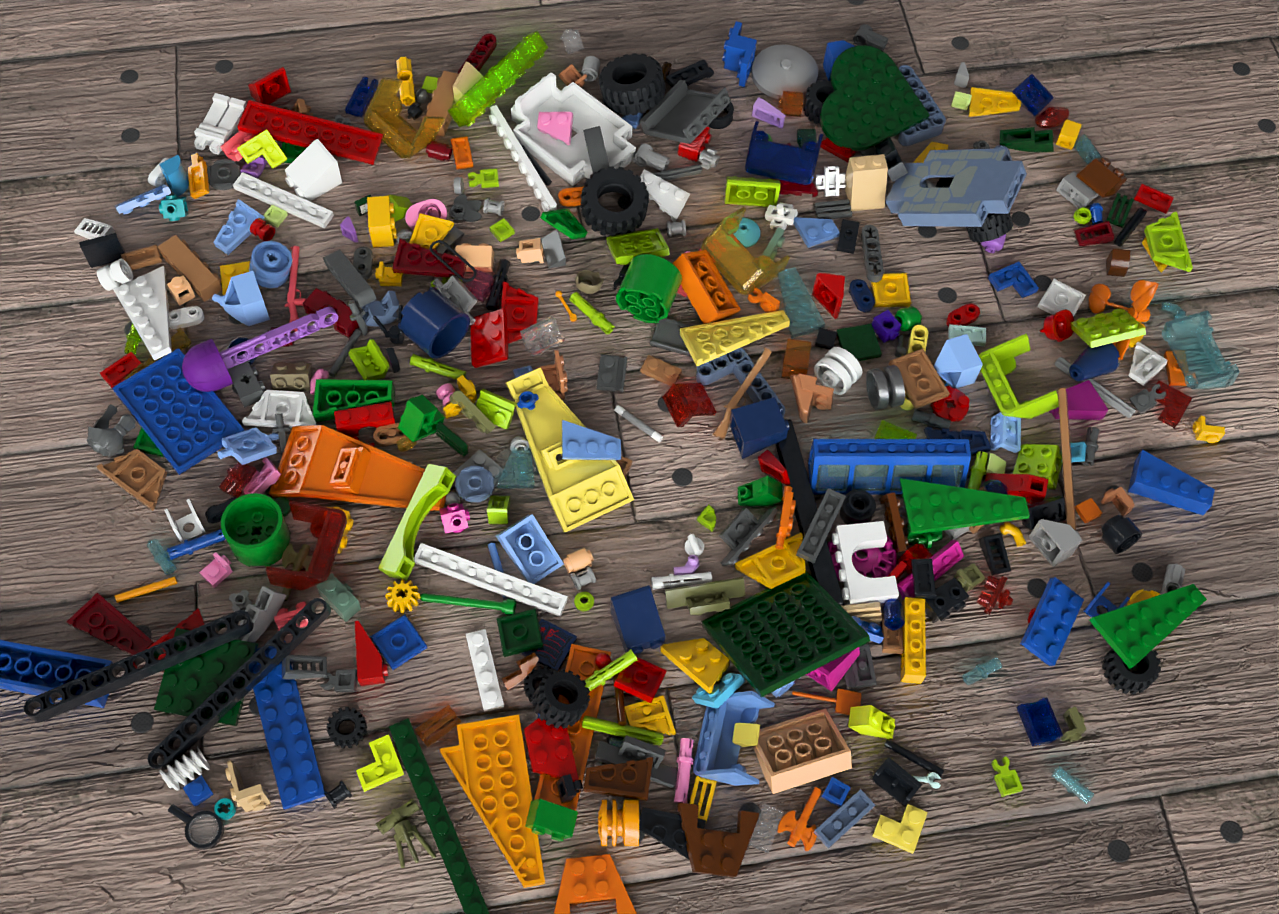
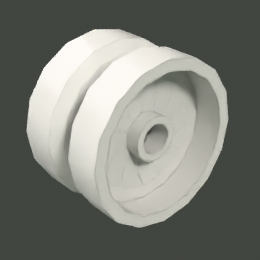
M833 347L825 354L824 358L815 364L814 373L823 386L833 388L834 394L842 395L862 376V368L858 360L850 352L841 347Z

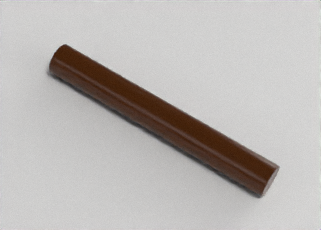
M619 673L613 676L614 683ZM614 687L618 725L625 726L627 723L623 690Z

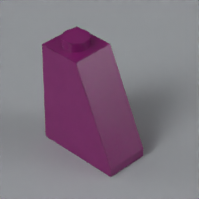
M1089 380L1066 389L1069 419L1102 420L1107 414L1108 408ZM1059 407L1049 411L1055 419H1060Z

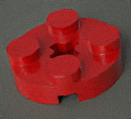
M946 386L950 394L946 398L931 403L933 413L936 414L935 416L951 420V422H960L967 415L970 400L960 390ZM947 403H952L954 407L948 408Z

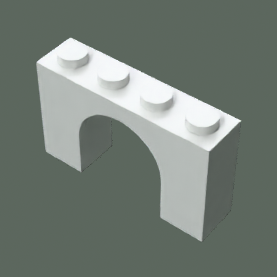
M884 521L838 525L835 532L832 533L833 545L837 546L835 553L836 562L840 563L841 567L839 578L844 583L843 598L847 600L848 605L880 602V604L896 602L899 596L895 576L865 577L852 564V555L862 549L885 546L887 535Z

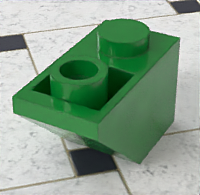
M769 476L738 487V505L770 506L782 501V483Z

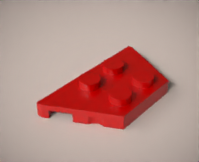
M503 282L501 309L507 312L508 344L536 334L539 299L519 288L515 289L509 286L507 282Z
M538 718L524 729L532 772L542 775L548 774L558 779L564 775L571 774L572 781L579 780L567 728H562V726L554 728L553 724L549 726L545 724L547 721L544 719L541 721Z

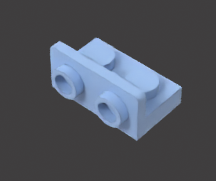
M1001 412L991 417V450L995 451L1001 447L1013 453L1021 451V418L1004 416Z

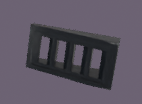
M999 533L980 538V546L991 575L1011 572L1002 534ZM995 542V545L990 546L989 543ZM991 550H998V553L992 554ZM1000 556L1001 560H993L994 557ZM1003 564L1004 567L996 569L995 565Z

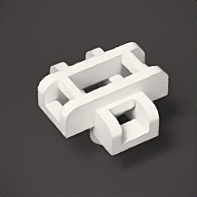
M824 166V174H816V188L824 189L825 197L839 196V188L846 187V173H839L838 166Z
M780 202L777 206H768L765 219L771 221V229L779 227L785 231L787 225H793L794 218L798 212L797 209H793L792 204Z

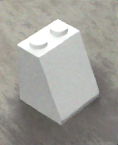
M316 139L285 169L287 176L285 180L289 187L295 189L298 197L308 201H312L342 184L337 160L319 139Z

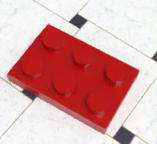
M504 309L473 317L476 321L470 325L472 366L478 368L508 360L507 312Z

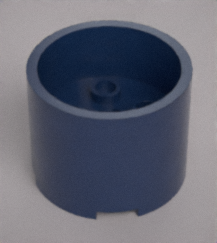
M430 287L429 291L423 294L421 292L417 293L406 304L401 312L403 318L398 323V328L431 358L438 359L450 353L462 341L468 331L470 318L437 288Z

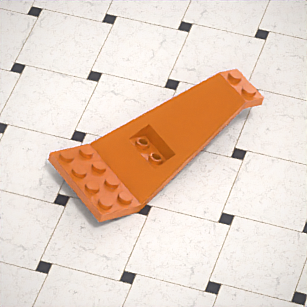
M324 425L292 427L278 466V471L281 475L277 482L271 486L269 495L273 498L310 497L407 508L425 469ZM446 495L430 511L444 508Z

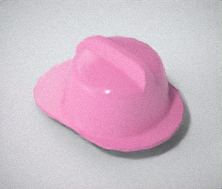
M429 199L410 206L405 216L407 225L414 230L420 213L446 220L447 209L440 200Z

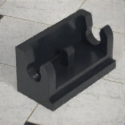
M889 757L871 778L873 782L904 807L922 786L917 779Z

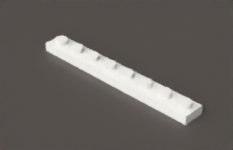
M497 105L490 107L491 115H489V119L492 125L495 124L498 135L504 139L505 147L511 150L513 160L518 162L520 172L526 175L527 183L533 187L535 197L541 200L543 210L545 212L557 210L556 202Z
M420 543L414 557L416 564L560 617L568 600V596Z

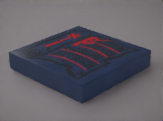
M541 618L539 624L544 647L523 652L522 655L528 656L535 653L539 658L537 663L548 666L549 669L552 667L558 672L570 652L571 644L576 642L577 636Z

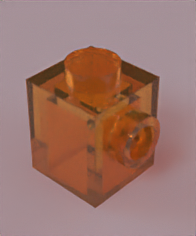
M783 91L782 98H779L778 108H781V112L786 116L801 117L803 93Z

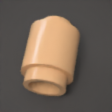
M585 548L566 555V558H563V563L568 573H576L586 569L588 566L591 567V562L594 561L590 550L586 551Z

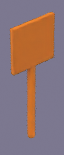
M837 688L835 699L792 691V695L836 703L835 713L850 715V707L861 706L862 693Z

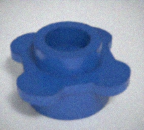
M525 391L520 394V401L517 403V406L533 410L535 402L539 397L537 394Z

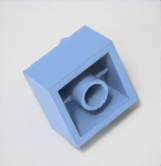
M253 271L231 277L226 294L223 296L214 294L212 300L220 303V306H223L229 315L247 326L270 320Z
M965 334L946 340L934 368L944 381L952 388L957 389L975 383L983 363L968 335Z

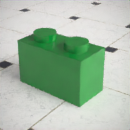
M543 799L531 801L525 827L532 829V833L538 835L548 834L551 835L553 840L564 841V839L573 836L578 811Z

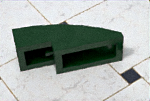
M1035 127L1000 130V145L1019 151L1054 152L1053 130L1035 131Z

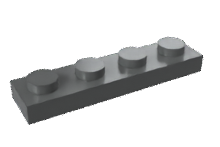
M829 488L827 489L796 556L815 563L846 498L845 495Z

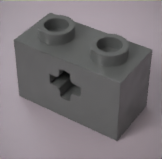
M246 361L227 369L244 408L261 399L266 389L262 380L258 381L256 378L259 375L255 366L251 367L249 362Z

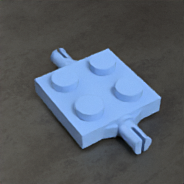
M255 427L222 438V445L226 449L218 451V457L222 459L233 456L244 465L276 454L277 447L272 441L279 440L278 433L267 435Z

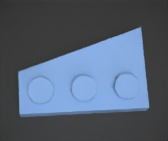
M163 184L115 205V208L119 214L123 213L125 215L134 211L133 208L140 206L141 208L150 204V201L166 197V195L171 194L168 186Z

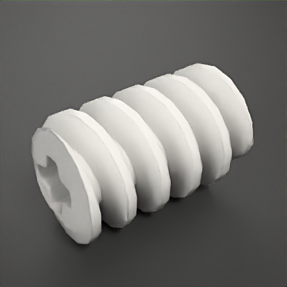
M198 747L197 753L192 749L189 750L190 758L183 754L182 763L174 760L175 768L167 765V773L159 770L170 789L174 788L178 791L180 789L179 782L184 786L187 785V777L193 781L195 779L194 772L202 775L201 767L206 770L210 769L207 759Z

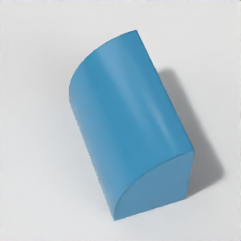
M176 155L159 165L168 187L173 194L179 197L188 189L189 180L180 156Z

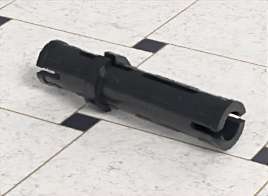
M506 259L499 260L497 271L493 275L494 281L486 304V308L491 311L497 310L503 282H506L508 279L507 273L510 262Z

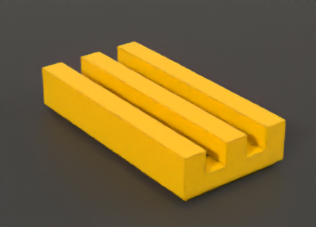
M696 775L689 804H694L699 781L703 782L698 802V819L706 820L705 823H707L717 781ZM707 784H711L704 816H701L700 811Z

